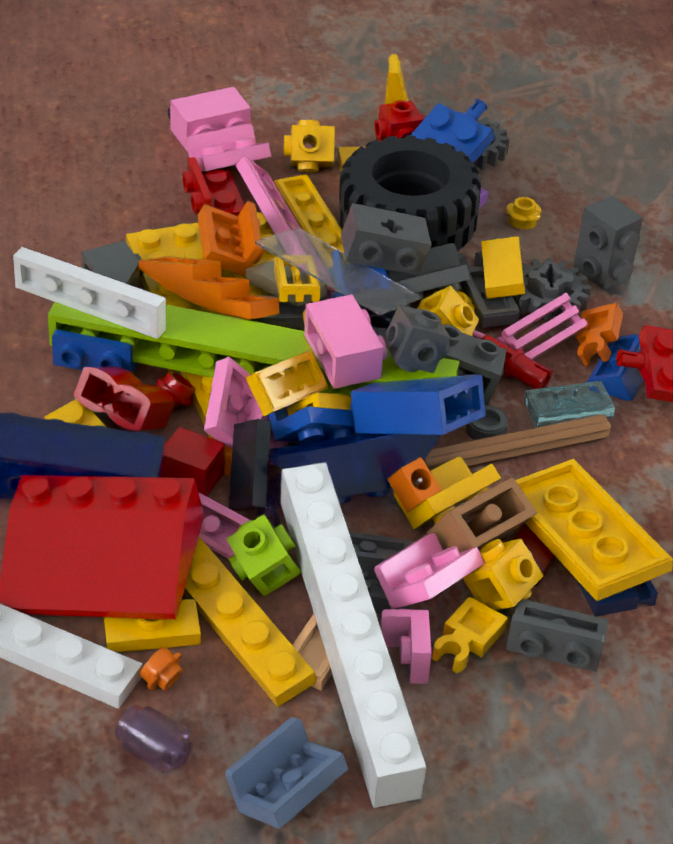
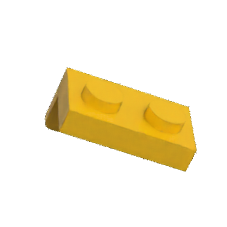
M458 456L430 471L442 491L427 498L410 512H406L395 492L394 497L413 529H416L431 520L436 524L450 510L488 490L489 486L501 479L493 463L472 474L463 458Z

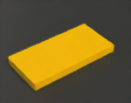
M575 459L515 480L537 512L525 524L596 601L672 571L673 558Z

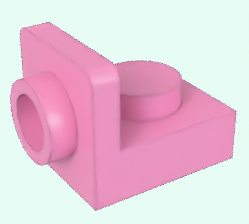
M383 610L380 628L386 646L400 647V664H408L409 683L428 684L432 654L429 610Z

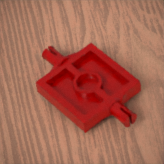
M644 325L638 334L640 352L636 353L620 349L616 356V365L635 368L640 371L645 381L647 398L673 402V329Z

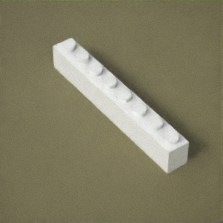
M326 462L282 469L281 507L290 536L296 545L294 548L372 806L377 808L421 799L426 764Z

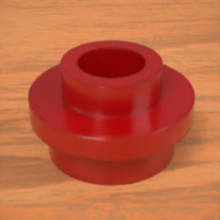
M168 371L165 377L160 376L156 381L158 387H161L175 400L174 407L178 408L180 404L190 406L193 402L192 395L196 388L178 373Z

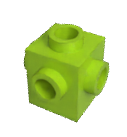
M264 514L256 520L245 522L238 528L237 532L226 538L234 552V555L228 558L232 567L242 581L249 578L264 597L301 574L298 564L290 553V550L296 547L291 536L282 524L274 527Z

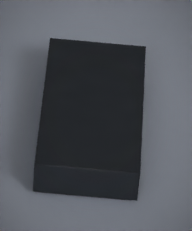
M255 419L234 424L229 509L247 511L265 508L271 421Z

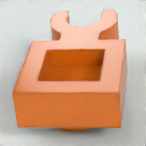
M618 303L582 311L581 319L584 318L588 325L577 333L576 339L580 343L577 354L584 366L590 364L591 357L596 353L599 354L603 362L609 360L611 350L607 343L618 340L623 312Z

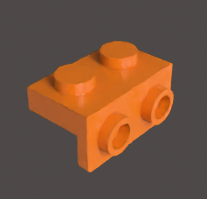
M247 201L238 216L204 204L198 214L203 259L221 261V270L225 269L246 276V269L250 268L253 263L257 264L264 251V243L261 241L259 229L260 220L257 218L255 203Z

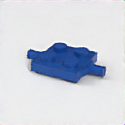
M478 98L465 113L456 112L438 103L410 135L416 136L417 139H426V137L436 139L437 143L440 144L448 143L454 146L456 152L462 151L473 163L495 139L492 129L477 122L479 117L488 109L487 104Z

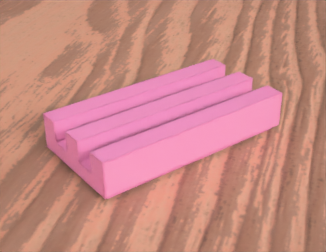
M566 292L504 329L501 335L508 346L516 351L569 319L572 323L570 327L524 354L533 360L585 329L588 323L584 318L581 319L578 313L580 311L576 305L572 307L569 302L571 298ZM560 307L563 310V313L520 339H515V334Z

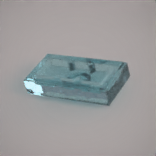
M602 381L526 390L524 396V403L536 427L599 414L605 415L607 419L613 418L615 406Z

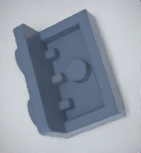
M291 717L227 769L225 775L240 813L280 829L320 793L327 790L336 779L348 770L343 753L308 741L302 720Z

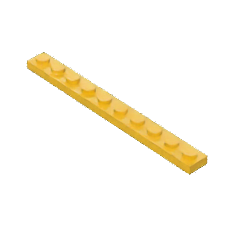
M77 399L44 416L47 428L87 476L148 477L94 412L84 407ZM199 537L184 594L188 599L196 600L197 610L274 704L280 707L316 683L315 671Z

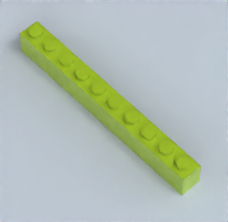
M54 302L48 313L50 346H52V335L55 330L99 337L131 344L133 346V362L214 378L216 362L227 357L233 359L248 373L253 374L311 350L329 387L320 393L351 395V391L372 383L458 376L460 362L443 358L439 361L434 373L419 369L417 372H408L395 364V360L387 348V358L382 361L380 379L334 389L306 340L304 331L166 304V330L156 339Z

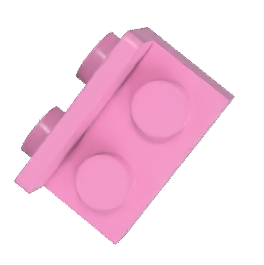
M251 123L195 134L185 138L189 157H196L201 171L236 165L243 157H248L252 161L272 157L269 142L256 143Z
M431 533L375 566L374 571L391 609H396L433 598L483 565L484 561L478 547L459 552L457 546L442 550L436 535Z

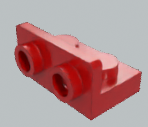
M196 157L188 158V169L182 172V182L185 193L191 194L190 199L193 213L199 214L205 204L238 216L244 207V202L230 170L214 169L208 172H201Z

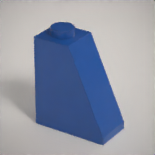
M482 374L378 382L351 391L350 411L354 418L355 433L444 435L486 416Z

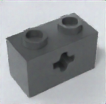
M352 203L341 232L346 262L418 276L431 247L425 218Z

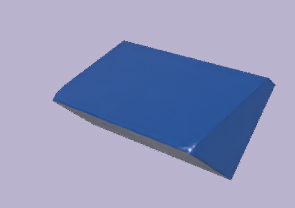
M638 334L619 336L617 341L609 342L608 347L611 350V356L606 362H603L600 358L586 382L588 388L626 401L634 399L644 379L638 369L617 366L616 356L620 349L639 353L641 349Z

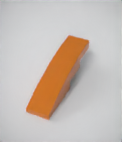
M172 256L138 261L139 269L160 285L184 299L210 310L251 320L280 314L279 298L250 295V280L222 277L221 261Z

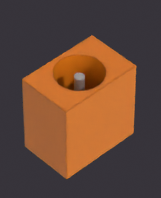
M422 457L400 468L387 479L407 513L427 498L442 491Z

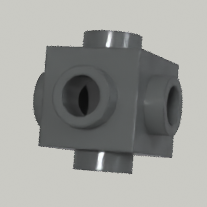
M398 305L384 337L386 347L398 367L408 372H417L418 369L430 373L435 372L439 361L448 352L450 339L449 334L440 322L439 316L425 309H414Z

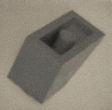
M125 240L82 251L83 269L140 289V276L144 274L139 269L138 264L141 257L139 254L132 252Z

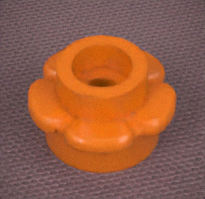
M162 647L154 653L145 663L139 674L148 683L147 688L153 691L159 686L163 691L168 690L183 673V669L179 666L182 655L179 652L173 654L166 647Z

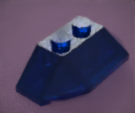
M360 433L271 448L269 451V462L281 471L282 469L326 462L339 504L351 501V495L366 493L368 497H381L391 494L392 487L387 479L400 468L420 457L424 460L441 435Z

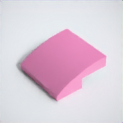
M227 357L216 362L204 431L216 440L225 443L226 446L233 448L234 424L255 419L269 421V415L263 416L246 380V377L251 374L233 359ZM272 429L270 434L269 464L281 466L285 464L288 442L275 441Z

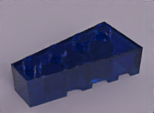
M0 413V498H14L22 475L161 478L166 437L152 435L147 432L136 433L109 429L98 425L88 426L68 423L58 419L48 420L21 416L16 413Z

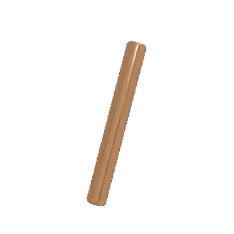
M599 414L422 450L417 454V459L422 457L430 471L458 456L462 457L467 467L604 439L609 436L611 425L605 415Z

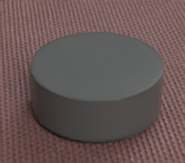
M485 405L486 416L467 424L466 432L473 440L505 434L508 427L506 414L496 407Z

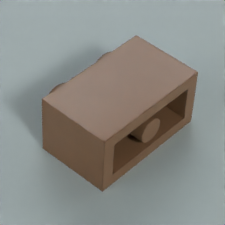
M511 477L450 510L427 534L434 533L442 550L457 546L459 552L478 547L479 550L493 540L500 539L502 541L511 536L534 517L537 512L515 479Z

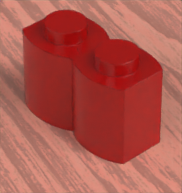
M84 367L74 391L75 398L84 407L95 412H107L116 424L133 431L164 429L175 405V400L167 391L156 385L142 384L132 372L121 367Z

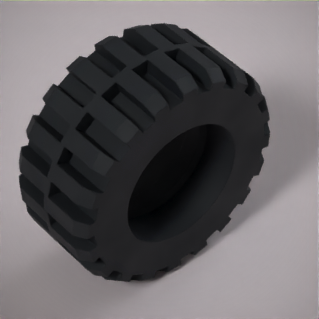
M406 135L405 138H397L396 136L386 137L384 141L380 142L374 140L369 142L366 148L361 146L355 150L342 166L339 187V224L343 229L352 203L423 217L426 219L430 236V248L453 243L458 252L472 239L473 233L477 228L481 178L477 168L467 155L462 151L456 152L454 146L448 143L440 144L437 143L436 139L428 137L426 139H417L416 136Z

